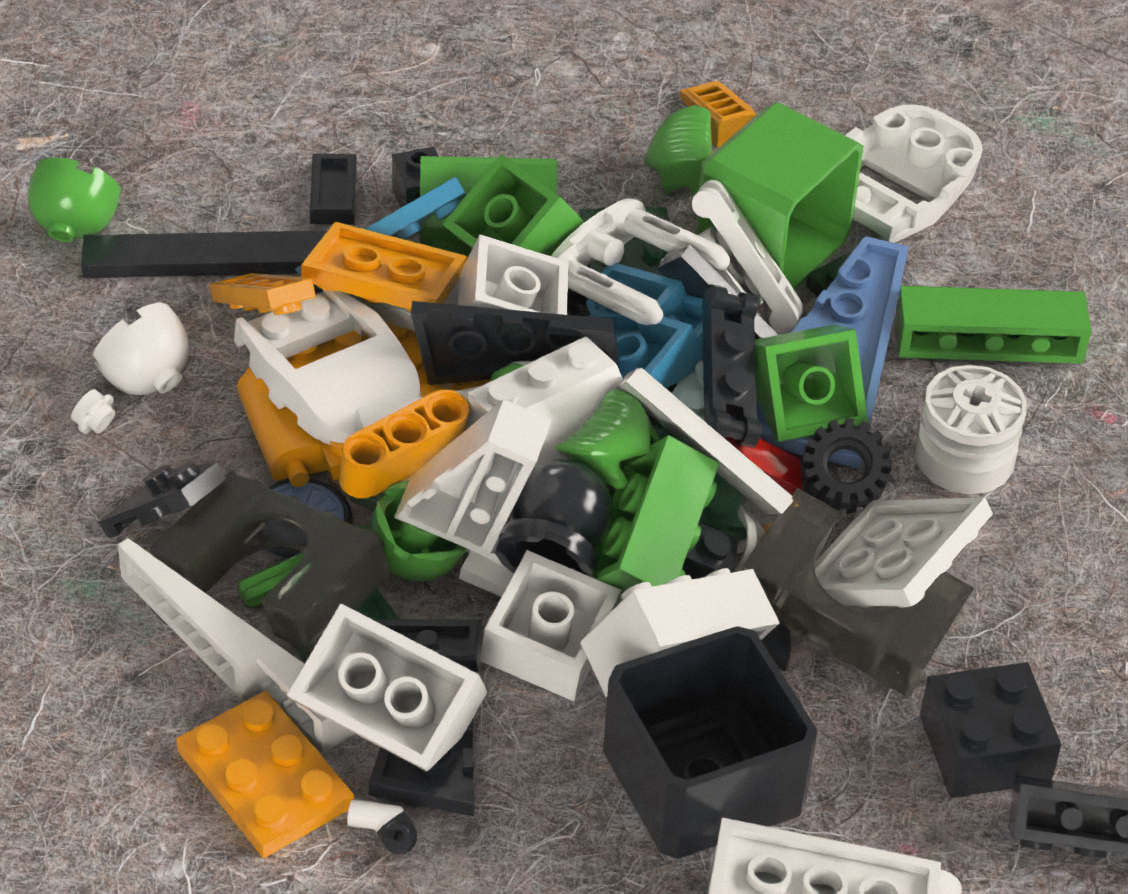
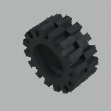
M846 418L844 424L838 425L837 419L830 421L826 429L822 426L818 428L813 439L810 438L806 445L801 463L802 481H806L805 490L809 496L813 493L817 496L815 502L821 507L824 503L831 505L830 511L838 513L840 508H847V514L855 513L857 507L860 506L864 510L874 499H879L890 477L889 474L892 469V459H889L890 447L888 443L883 445L881 442L883 435L878 430L874 434L869 431L870 424L862 421L861 427L853 425L854 419ZM851 450L863 459L865 473L860 479L851 483H845L836 480L830 474L827 461L836 451Z

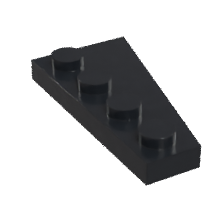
M473 719L462 738L428 771L380 747L369 780V796L474 816Z

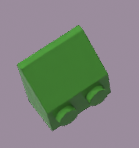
M833 324L755 339L756 398L775 441L781 442L814 435L818 428L822 426L826 429L829 422L836 419L838 425L844 424L846 418L854 419L853 425L860 426L862 421L868 423L856 329Z

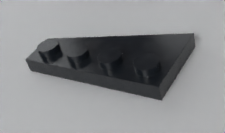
M412 301L411 317L428 385L490 380L491 375L495 371L512 362L535 361L585 336L620 368V353L613 319Z

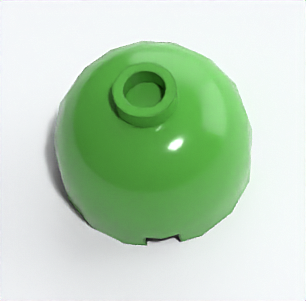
M52 157L40 160L31 175L28 187L30 213L39 225L47 230V234L57 241L72 242L73 239H83V235L99 234L111 223L116 213L121 195L120 186L115 179L94 166L91 174L77 169L79 163L77 160Z
M409 480L395 483L378 500L368 529L369 539L375 557L388 572L406 581L427 582L445 576L463 558L467 548L394 518Z

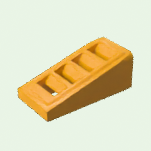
M719 80L680 90V98L687 107L698 105L708 109L711 113V140L716 148L723 145L756 116V113L747 103Z

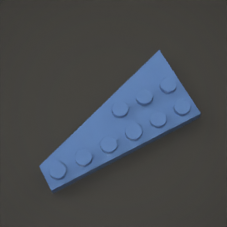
M864 236L838 270L837 277L827 290L821 292L815 300L812 310L799 321L792 332L833 324L856 329L868 424H871L909 246ZM756 398L757 420H760L762 426L760 439L786 452L804 456L806 445L810 438L813 439L814 435L781 442L775 441ZM844 449L833 453L827 462L860 469L863 459L856 452Z

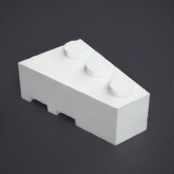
M503 399L410 476L394 518L489 557L500 531L504 527L537 462L551 419Z

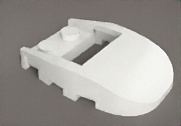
M900 105L889 108L874 116L873 125L863 131L855 127L845 136L864 145L861 167L865 165L928 200L929 203L923 200L915 204L860 173L853 220L883 236L884 241L893 243L933 225L952 206L973 179L982 155V143L973 130L936 109L921 105Z
M323 290V292L315 294V298L301 301V310L282 315H274L271 312L248 322L243 317L236 319L234 342L237 347L247 346L250 351L249 367L256 378H262L269 388V399L278 409L283 407L289 408L298 416L297 425L323 443L329 445L330 441L345 443L349 436L359 431L355 421L357 408L421 397L418 373L399 340L376 311L347 293ZM353 330L361 336L367 334L371 337L297 369L286 359Z

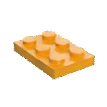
M334 222L301 264L300 277L312 278L314 285L326 291H341L360 296L368 302H382L405 308L411 313L412 301L441 304L445 302L460 280V273L466 263L467 256Z
M267 690L176 738L178 753L263 859L349 811L351 800L354 799L353 792Z

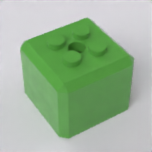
M775 102L766 106L701 163L699 189L709 180H717L725 186L795 291L807 280L808 273L820 268L844 245L851 232L864 145L779 102ZM696 215V235L714 226L710 218Z

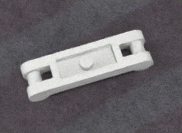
M717 180L705 182L693 197L692 208L694 212L700 217L710 218L718 230L716 238L719 245L724 248L728 256L735 255L744 269L742 277L747 287L755 295L760 293L771 309L770 324L772 328L781 334L792 332L803 313L802 301L725 186Z

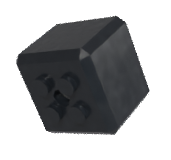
M735 626L614 667L608 680L603 752L660 853L680 859L717 846L722 818L771 827L801 815L807 799L818 730L756 631ZM696 772L706 773L702 776L691 779L690 777L692 774Z

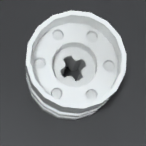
M964 365L951 367L937 374L926 389L922 421L920 422L915 459L920 471L932 483L951 492L972 495L990 492L1004 485L1014 471L1019 439L1022 435V427L1026 417L1027 400L1021 387L1007 375L989 367Z

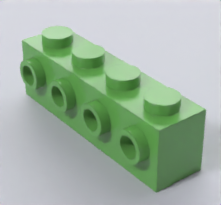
M900 286L895 314L899 358L1084 364L1092 331L1085 292Z

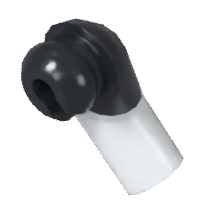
M355 799L351 800L347 819L348 826L374 830L384 846L394 854H405L415 847L417 830L402 807Z

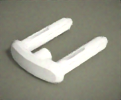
M631 198L616 202L584 222L551 255V257L568 262L569 289L644 325H656L662 320L663 311L658 302L607 277L605 274L587 267L594 260L608 266L618 263L624 253V244L633 237H637L671 254L690 245L716 271L725 270L730 262L729 256L722 246L680 228L669 221L647 213L642 202Z

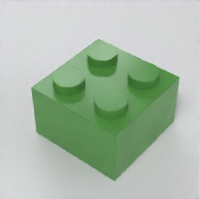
M500 154L442 225L470 251H472L480 234L551 256L561 243L581 226L584 221L558 194L506 156Z

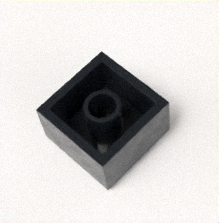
M1028 662L927 677L920 718L950 798L1013 789L1015 775L1052 780L1062 744Z

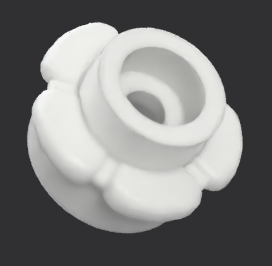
M96 389L86 393L76 404L71 414V419L79 425L78 430L84 434L91 430L97 434L105 430L115 416V411L111 406L113 397L110 394L103 396Z

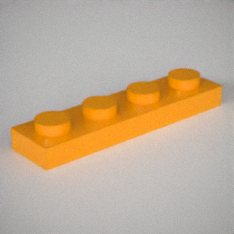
M250 273L209 284L213 302L229 304L230 309L244 308V311L258 310L259 313L273 311L274 315L301 310V301L316 297L312 278Z

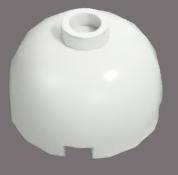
M158 302L136 310L142 318L136 320L131 325H128L122 319L109 330L94 350L93 357L97 360V362H94L96 367L116 389L127 394L148 395L156 391L160 394L166 393L173 389L182 379L181 372L187 364L191 348L189 336L169 305Z

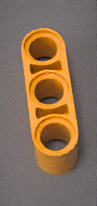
M452 390L435 391L349 436L343 445L339 484L342 490L356 498H369L387 490L391 485L409 478L466 431L469 404L465 397Z

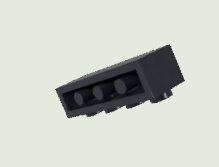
M1015 775L1008 829L1012 837L1020 839V845L1027 848L1052 850L1053 844L1074 847V853L1094 858H1106L1107 852L1128 854V791Z

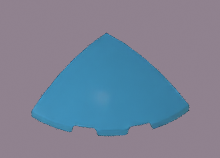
M615 263L613 266L607 265L601 272L602 274L655 299L663 311V318L658 324L644 325L589 298L587 299L586 304L590 317L614 320L620 353V368L618 369L622 379L631 371L642 368L662 386L667 388L694 372L696 364L703 360V299L687 295L682 282L679 280ZM724 312V320L731 321L728 313Z

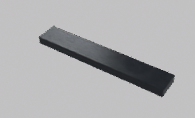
M328 230L83 235L82 278L246 275L250 273L295 274L297 273L296 268L301 266Z

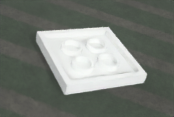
M985 497L872 501L790 590L797 604L803 606H822L826 608L833 606H859L861 608L897 606L899 608H907L913 606L924 597L925 591L935 579L950 568L952 560L963 547L977 537L978 530L993 513Z

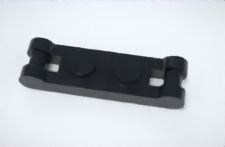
M711 284L705 291L702 303L704 421L724 439L726 437L735 439L737 445L754 448L759 442L762 431L761 422L757 420L754 318L758 310V298L756 295L740 292L738 295L729 294L727 288ZM724 312L732 314V321L724 320Z

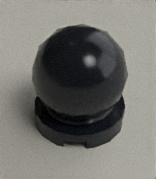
M555 459L533 468L513 507V520L506 523L499 534V542L495 554L502 565L512 573H515L528 550L587 576H593L599 557L594 548L601 544L609 531L613 500L604 479L583 463L567 459Z

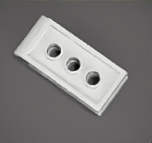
M722 818L707 894H961L962 887L954 875L941 870V862Z

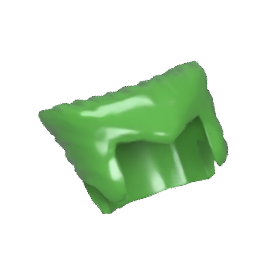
M695 105L678 110L664 120L651 140L644 162L645 165L658 171L662 182L661 187L666 194L672 195V191L684 186L689 187L691 196L699 191L701 163L713 153L711 113L706 108Z
M614 389L606 393L600 405L595 409L594 414L583 424L582 428L578 429L576 433L571 434L570 438L566 439L565 442L556 445L555 448L561 454L566 455L569 460L581 462L594 470L604 479L605 484L621 489L628 482L619 466L620 462L650 454V440L654 444L660 438L652 426L642 403L628 392Z

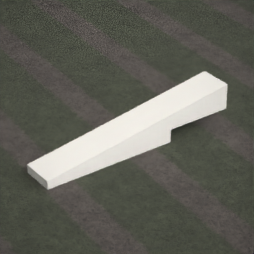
M129 538L118 544L122 579L241 700H244L258 690L261 692L267 690L306 738L322 754L355 734L286 696L305 665L303 662Z

